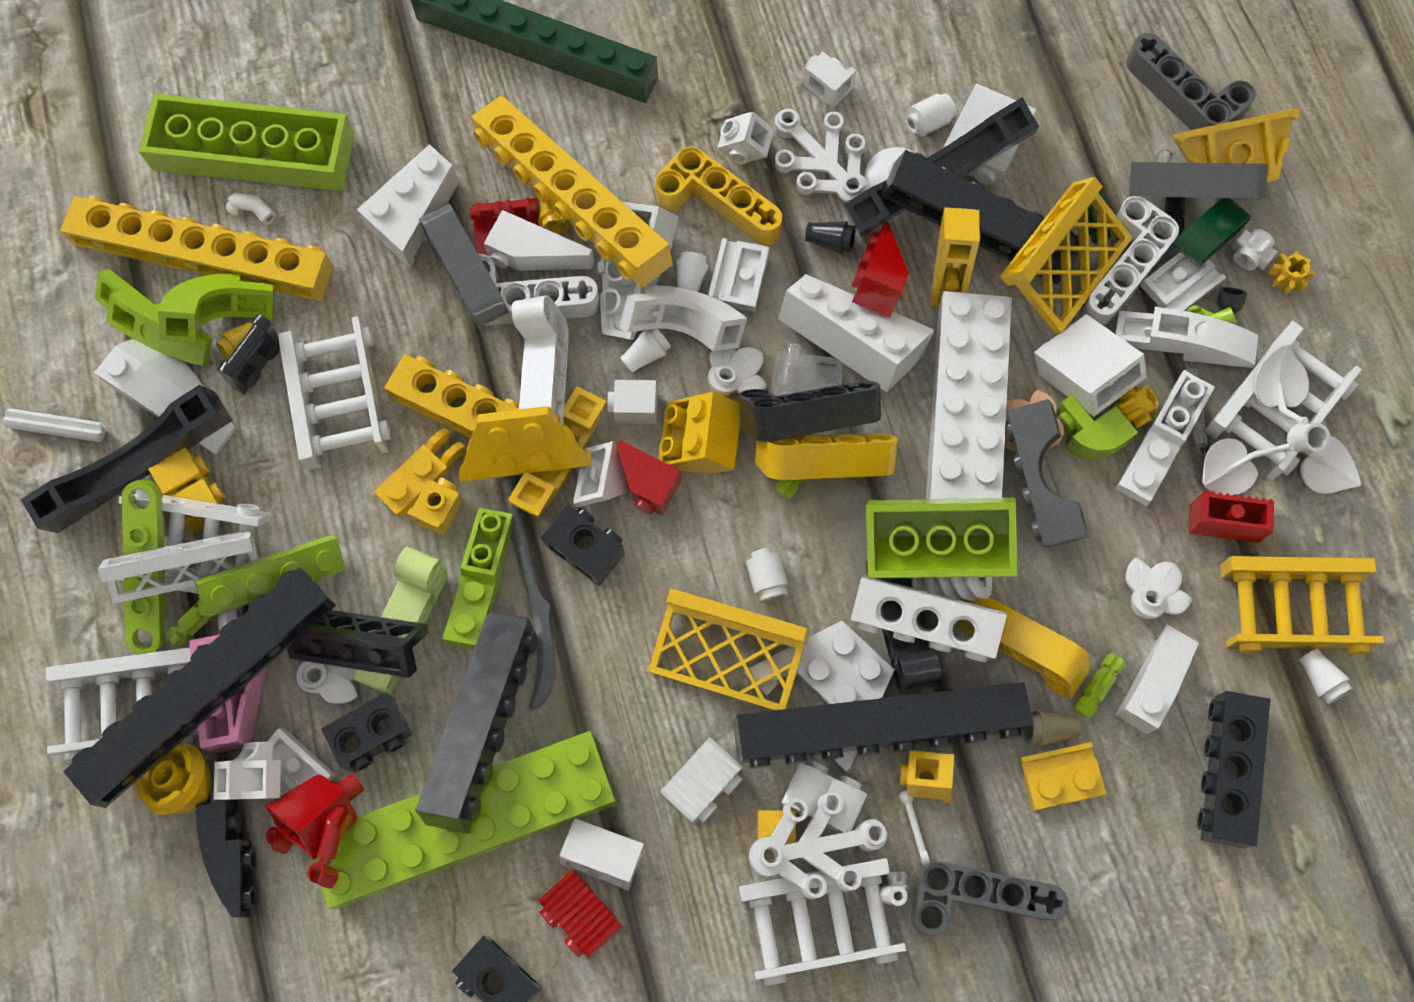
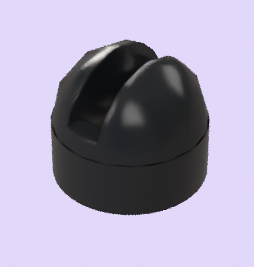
M1221 287L1217 297L1219 309L1222 311L1231 307L1234 314L1239 312L1245 304L1247 292L1234 287Z

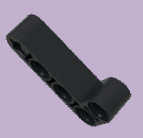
M859 381L779 396L766 389H749L739 394L741 428L754 439L763 442L778 441L870 424L881 420L880 384L874 381Z
M865 561L866 574L868 576V562ZM877 578L912 588L909 578ZM890 600L883 603L882 613L887 619L896 620L901 617L902 608L899 603ZM918 614V624L923 628L920 615ZM882 629L892 668L895 669L893 674L900 694L935 687L940 683L942 672L936 651L933 648L929 649L927 640L915 637L914 643L893 638V631Z

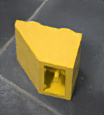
M714 391L666 402L658 459L681 471L714 474L734 470L741 422L740 403Z

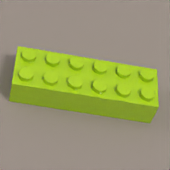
M153 93L139 153L153 171L343 192L355 132L347 115L343 113Z

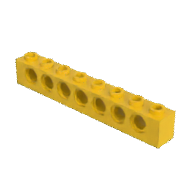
M499 96L471 116L475 127L473 135L480 146L491 149L497 161L502 166L508 165L522 184L528 183L541 202L550 203L557 216L563 222L568 220L582 240H590L604 260L608 261L610 259L614 262L620 274L626 280L630 281L632 279L643 288L673 265L669 243L504 96Z
M73 196L60 229L62 234L74 246L201 275L241 274V281L274 284V291L320 302H322L334 267L326 252L313 245H307L306 248L295 246L285 239L275 238L273 241L264 239L250 231H244L243 234L233 232L219 224H213L212 227L202 225L188 217H181V219L171 218L157 210H150V212L140 211L126 203H119V205L109 204L95 196H88V199ZM140 229L138 233L133 234L136 230ZM172 236L168 241L163 242L167 237ZM203 243L201 247L194 249L198 244ZM235 250L231 255L225 256L229 251ZM267 257L263 262L256 263L260 258ZM298 264L295 269L287 271L291 265Z

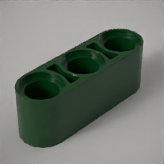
M1221 198L1195 220L1178 237L1173 246L1199 268L1237 235L1252 216L1232 199Z

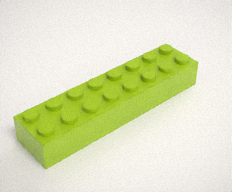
M591 731L493 766L491 781L488 786H484L480 797L481 809L476 821H472L468 834L425 825L415 811L421 794L358 816L356 822L343 834L336 859L331 860L329 865L338 871L337 883L331 889L321 886L327 908L342 909L573 822L574 818L579 820L618 805ZM320 857L314 859V863L319 862Z

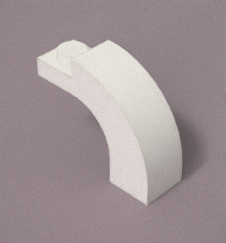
M652 285L646 286L645 292L642 294L627 295L620 326L627 332L657 328L676 330L698 339L715 352L739 348L747 317L728 304L711 296L684 288Z

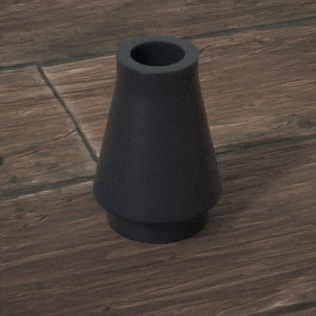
M848 221L808 222L805 241L843 254L844 251L851 252L855 241L856 227L855 225H848Z

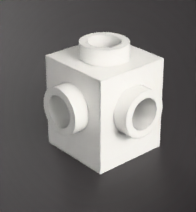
M754 112L726 119L721 128V136L717 148L726 154L732 162L737 164H745L765 158L768 154L774 128Z

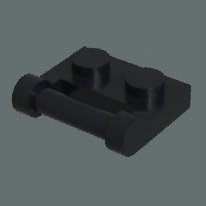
M260 314L255 315L251 321L253 326L227 362L222 361L216 369L233 389L243 395L249 387H253L258 382L264 366L269 360L274 359L280 350L278 334L273 328L274 324Z

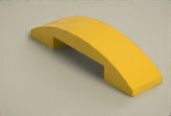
M576 386L564 406L563 425L567 426L574 433L575 441L584 450L598 425L607 401ZM574 468L537 473L525 471L507 500L508 503L539 518L554 500Z

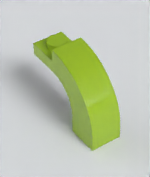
M213 274L182 282L169 290L160 303L158 310L159 340L196 343L200 328L205 323L222 317L254 318L256 314H260L269 320H273L274 284L241 281V274Z

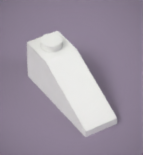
M503 210L484 242L487 255L496 266L501 268H507L508 266L517 271L592 269L595 264L592 249Z
M1168 624L1165 625L1115 716L1145 734L1159 729L1177 696L1199 643Z

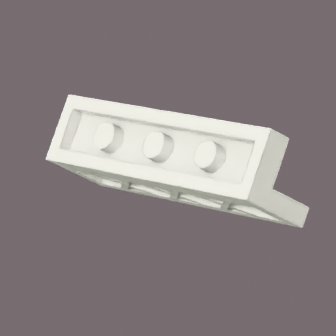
M246 530L105 559L98 570L102 583H108L114 604L195 587V580L219 573L217 571L220 566L227 570L234 568L235 566L224 561L226 557L248 552L250 562L258 559L252 530ZM209 560L217 563L210 574L200 576L188 569L189 565ZM170 568L180 571L174 581L162 583L151 576L153 572ZM183 574H185V575L191 577V578H187V579H182V580H180V578L183 576ZM132 576L142 578L136 589L120 592L117 583L118 579ZM146 582H149L153 585L142 588Z

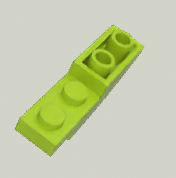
M109 268L98 272L95 300L108 309L106 318L108 323L130 338L167 356L200 366L208 364L212 337L200 328L196 343L160 341L158 319L160 303L153 304Z
M478 508L460 567L461 579L442 638L444 645L474 650L488 611H494L510 540L513 514Z

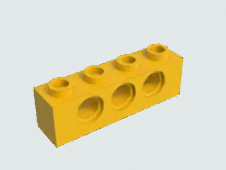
M404 354L384 387L392 401L469 438L473 435L478 414L519 409V403L506 398L505 401L494 397V393L480 384H476L473 387L465 383L459 374L451 370H446L444 373L434 368L435 365L422 356L413 358ZM436 384L433 391L429 393L421 392L425 385ZM466 398L462 406L457 408L451 407L455 399Z

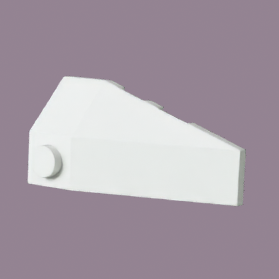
M623 202L669 243L671 251L678 216L659 206ZM601 257V261L598 262V273L602 274L603 288L600 294L602 334L634 340L637 331L627 332L620 326L627 295L644 293L646 286L657 284L660 275L641 288L632 279L630 281L626 280L620 274L614 262L610 259L606 261Z
M134 339L116 345L94 372L110 388L157 418L171 402L199 384L204 386L185 361L167 356ZM230 422L198 444L214 455H217L237 428Z

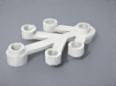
M783 109L778 112L775 117V132L782 138H794L812 157H797L789 150H780L775 156V167L783 173L791 170L827 172L834 180H817L815 175L810 172L799 174L796 182L798 192L803 195H809L813 192L837 194L846 203L868 190L869 184L866 178L860 174L861 154L865 148V139L862 135L851 134L846 139L845 151L849 154L847 172L837 163L839 133L843 128L844 122L843 116L838 112H829L824 118L823 127L826 131L825 149L800 125L801 119L796 111ZM783 119H792L793 121L786 123ZM834 120L839 124L831 126L828 122ZM850 143H859L860 147L853 148L850 146ZM782 158H787L790 160V162L788 164H782L779 160ZM808 180L812 185L806 187L801 182ZM853 184L858 186V188L851 190L847 185Z
M827 792L818 799V809L799 842L784 845L795 823L804 820L808 815V806L802 799L796 798L787 802L783 807V816L771 837H763L751 846L749 861L752 868L762 876L780 874L800 888L806 898H820L827 889L825 879L817 874L808 876L789 862V860L802 858L836 881L838 888L842 891L849 892L857 889L862 881L860 872L854 867H842L824 853L855 846L867 852L877 850L886 843L887 831L880 821L869 819L860 823L854 831L820 837L831 816L842 810L843 800L836 792ZM826 798H831L834 801V810H829L826 807ZM792 805H797L800 808L801 814L799 818L792 815L790 810ZM870 828H874L877 831V841L870 838ZM766 849L774 853L773 863L765 860L764 852ZM845 873L852 875V886H848L844 882ZM810 880H814L818 884L819 890L817 894L809 890Z

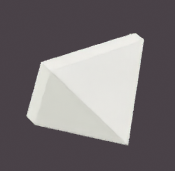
M611 441L584 448V451L588 449L592 454V466L580 467L573 500L576 508L606 501L628 493L629 490L616 444Z

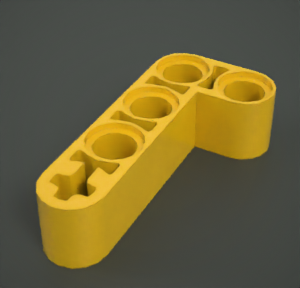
M689 146L680 150L655 178L657 204L667 211L678 210L694 194L762 245L774 244L781 236V210L696 147ZM690 165L698 167L694 170L685 169V167ZM713 184H720L723 187L720 189H713L710 186ZM667 188L676 189L673 193L664 192ZM737 203H745L748 206L746 208H738L735 205Z
M885 433L806 435L771 442L756 440L755 464L767 477L777 480L888 476L895 473L898 438Z
M991 597L987 599L976 598L972 601L962 600L1006 612L1007 617L998 651L1041 674L1045 685L1058 695L1067 699L1073 698L1091 669L1089 654L1085 649ZM959 620L954 624L957 628L971 636L975 631L973 624L968 620Z

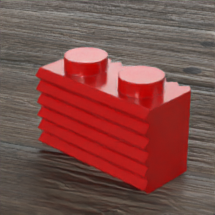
M1206 490L1190 504L1189 534L1260 543L1265 537L1267 538L1273 533L1275 502L1272 499L1267 501L1265 498L1259 500L1258 497L1252 499L1250 496L1247 498L1243 495L1238 497L1236 494L1230 496L1229 493L1223 495L1221 492L1216 494L1214 491L1209 493Z
M573 869L538 900L544 907L539 911L541 916L553 929L559 925L568 935L564 942L578 958L583 953L588 959L592 958L624 927Z

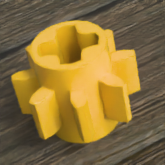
M1295 251L1289 257L1281 253L1275 260L1276 264H1273L1268 271V274L1274 275L1272 287H1277L1284 291L1285 295H1288L1295 288L1298 292H1303L1308 286V282L1315 276V272L1310 270L1311 259L1299 255L1298 251Z
M1138 385L1119 398L1120 400L1114 404V407L1117 406L1130 423L1134 422L1137 428L1152 421L1156 417L1154 410L1159 407L1158 399L1152 389L1148 386H1143L1139 389Z

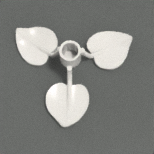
M1290 345L1282 346L1273 351L1264 359L1254 378L1255 395L1259 403L1264 407H1275L1278 405L1279 412L1296 421L1297 425L1293 426L1288 432L1287 444L1247 454L1244 444L1236 439L1227 438L1214 443L1208 450L1204 460L1202 482L1205 489L1209 492L1214 491L1216 494L1221 492L1223 495L1229 493L1230 496L1241 494L1247 491L1258 477L1257 469L1250 460L1292 450L1304 452L1307 455L1301 463L1300 473L1304 484L1311 491L1319 494H1331L1361 486L1360 477L1351 455L1337 438L1330 436L1327 427L1320 423L1309 424L1307 417H1301L1286 408L1296 407L1304 401L1309 391V379L1304 366L1297 359Z

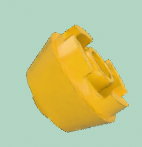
M187 743L178 744L146 772L143 778L141 777L136 781L137 795L156 814L168 815L196 811V805H204L211 795V767L195 746Z

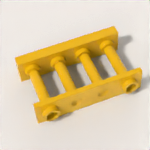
M1229 557L1220 564L1221 578L1233 579L1234 583L1238 584L1241 634H1236L1226 640V648H1239V653L1244 654L1260 653L1262 648L1347 649L1348 655L1370 654L1372 648L1384 643V637L1365 636L1360 584L1364 583V579L1376 573L1375 558ZM1256 579H1269V583L1273 584L1277 634H1257L1253 595V583L1256 582ZM1292 579L1305 580V584L1309 585L1314 635H1293L1288 586ZM1328 580H1340L1341 585H1345L1350 635H1329L1324 584Z

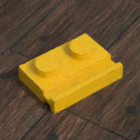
M1092 742L1019 759L1033 811L1107 794L1097 758H1095Z

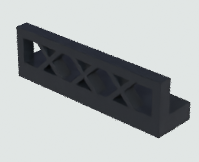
M331 610L287 650L290 659L410 678L417 671L413 647L429 632L425 623ZM408 634L405 638L397 637L400 635Z

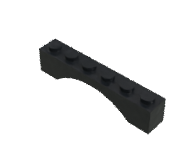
M1021 97L991 115L949 145L927 157L926 160L940 167L950 168L956 175L963 177L1034 135L1039 125L1025 100ZM887 180L844 203V209L853 225H855L860 237L883 225L884 221L888 222L906 211V209L880 197Z
M199 384L171 402L148 428L124 446L86 467L50 480L22 498L21 501L37 529L59 533L123 492L128 484L142 480L151 474L148 470L150 467L185 447L190 449L233 420L216 392Z

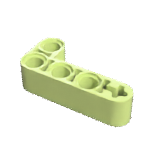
M405 547L399 555L394 568V576L399 581L381 617L426 624L447 578L448 569L444 563L418 550ZM408 634L400 635L397 637L405 638ZM357 669L354 674L356 682L382 693L387 692L388 694L394 690L400 679V676Z

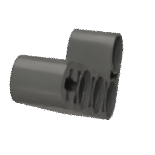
M1143 33L1139 35L1126 60L1129 71L1190 130L1241 120L1256 97L1254 87L1243 80L1234 81L1217 93L1155 34Z
M1131 162L1129 196L1265 199L1268 164Z
M447 204L419 218L439 261L441 260L477 327L480 328L509 313L500 292L451 205Z
M933 862L924 866L917 876L911 922L914 928L921 934L938 935L948 927L952 902L1038 920H1056L1063 917L1067 912L1069 904L1066 893L1055 885L944 862ZM931 869L941 871L945 877L944 887L939 891L932 889L927 883V875ZM968 877L977 878L982 885V891L978 898L969 897L965 892L964 884ZM1007 884L1014 886L1019 893L1018 902L1014 906L1007 905L1002 898V890ZM1049 895V900L1055 902V907L1047 910L1043 904H1029L1031 897L1041 898L1048 897ZM926 907L934 908L939 914L938 925L933 929L926 928L921 921V913Z

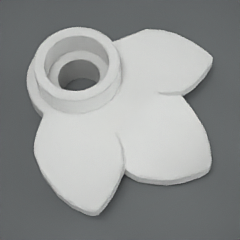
M751 347L740 348L737 351L735 349L711 351L709 361L712 368L707 376V382L711 391L723 396H729L734 392L740 394V392L749 389H766V382L757 375L763 364V353ZM720 376L726 377L729 380L722 379Z
M1134 558L1128 565L1125 581L1133 592L1131 595V607L1136 615L1143 619H1152L1161 616L1163 613L1178 615L1189 607L1192 598L1184 591L1179 590L1182 574L1175 563L1161 562L1151 569L1139 558Z
M304 661L297 670L296 679L300 688L311 694L319 693L329 703L346 704L358 697L357 691L352 684L356 669ZM320 670L321 678L317 682H311L310 676L312 672Z

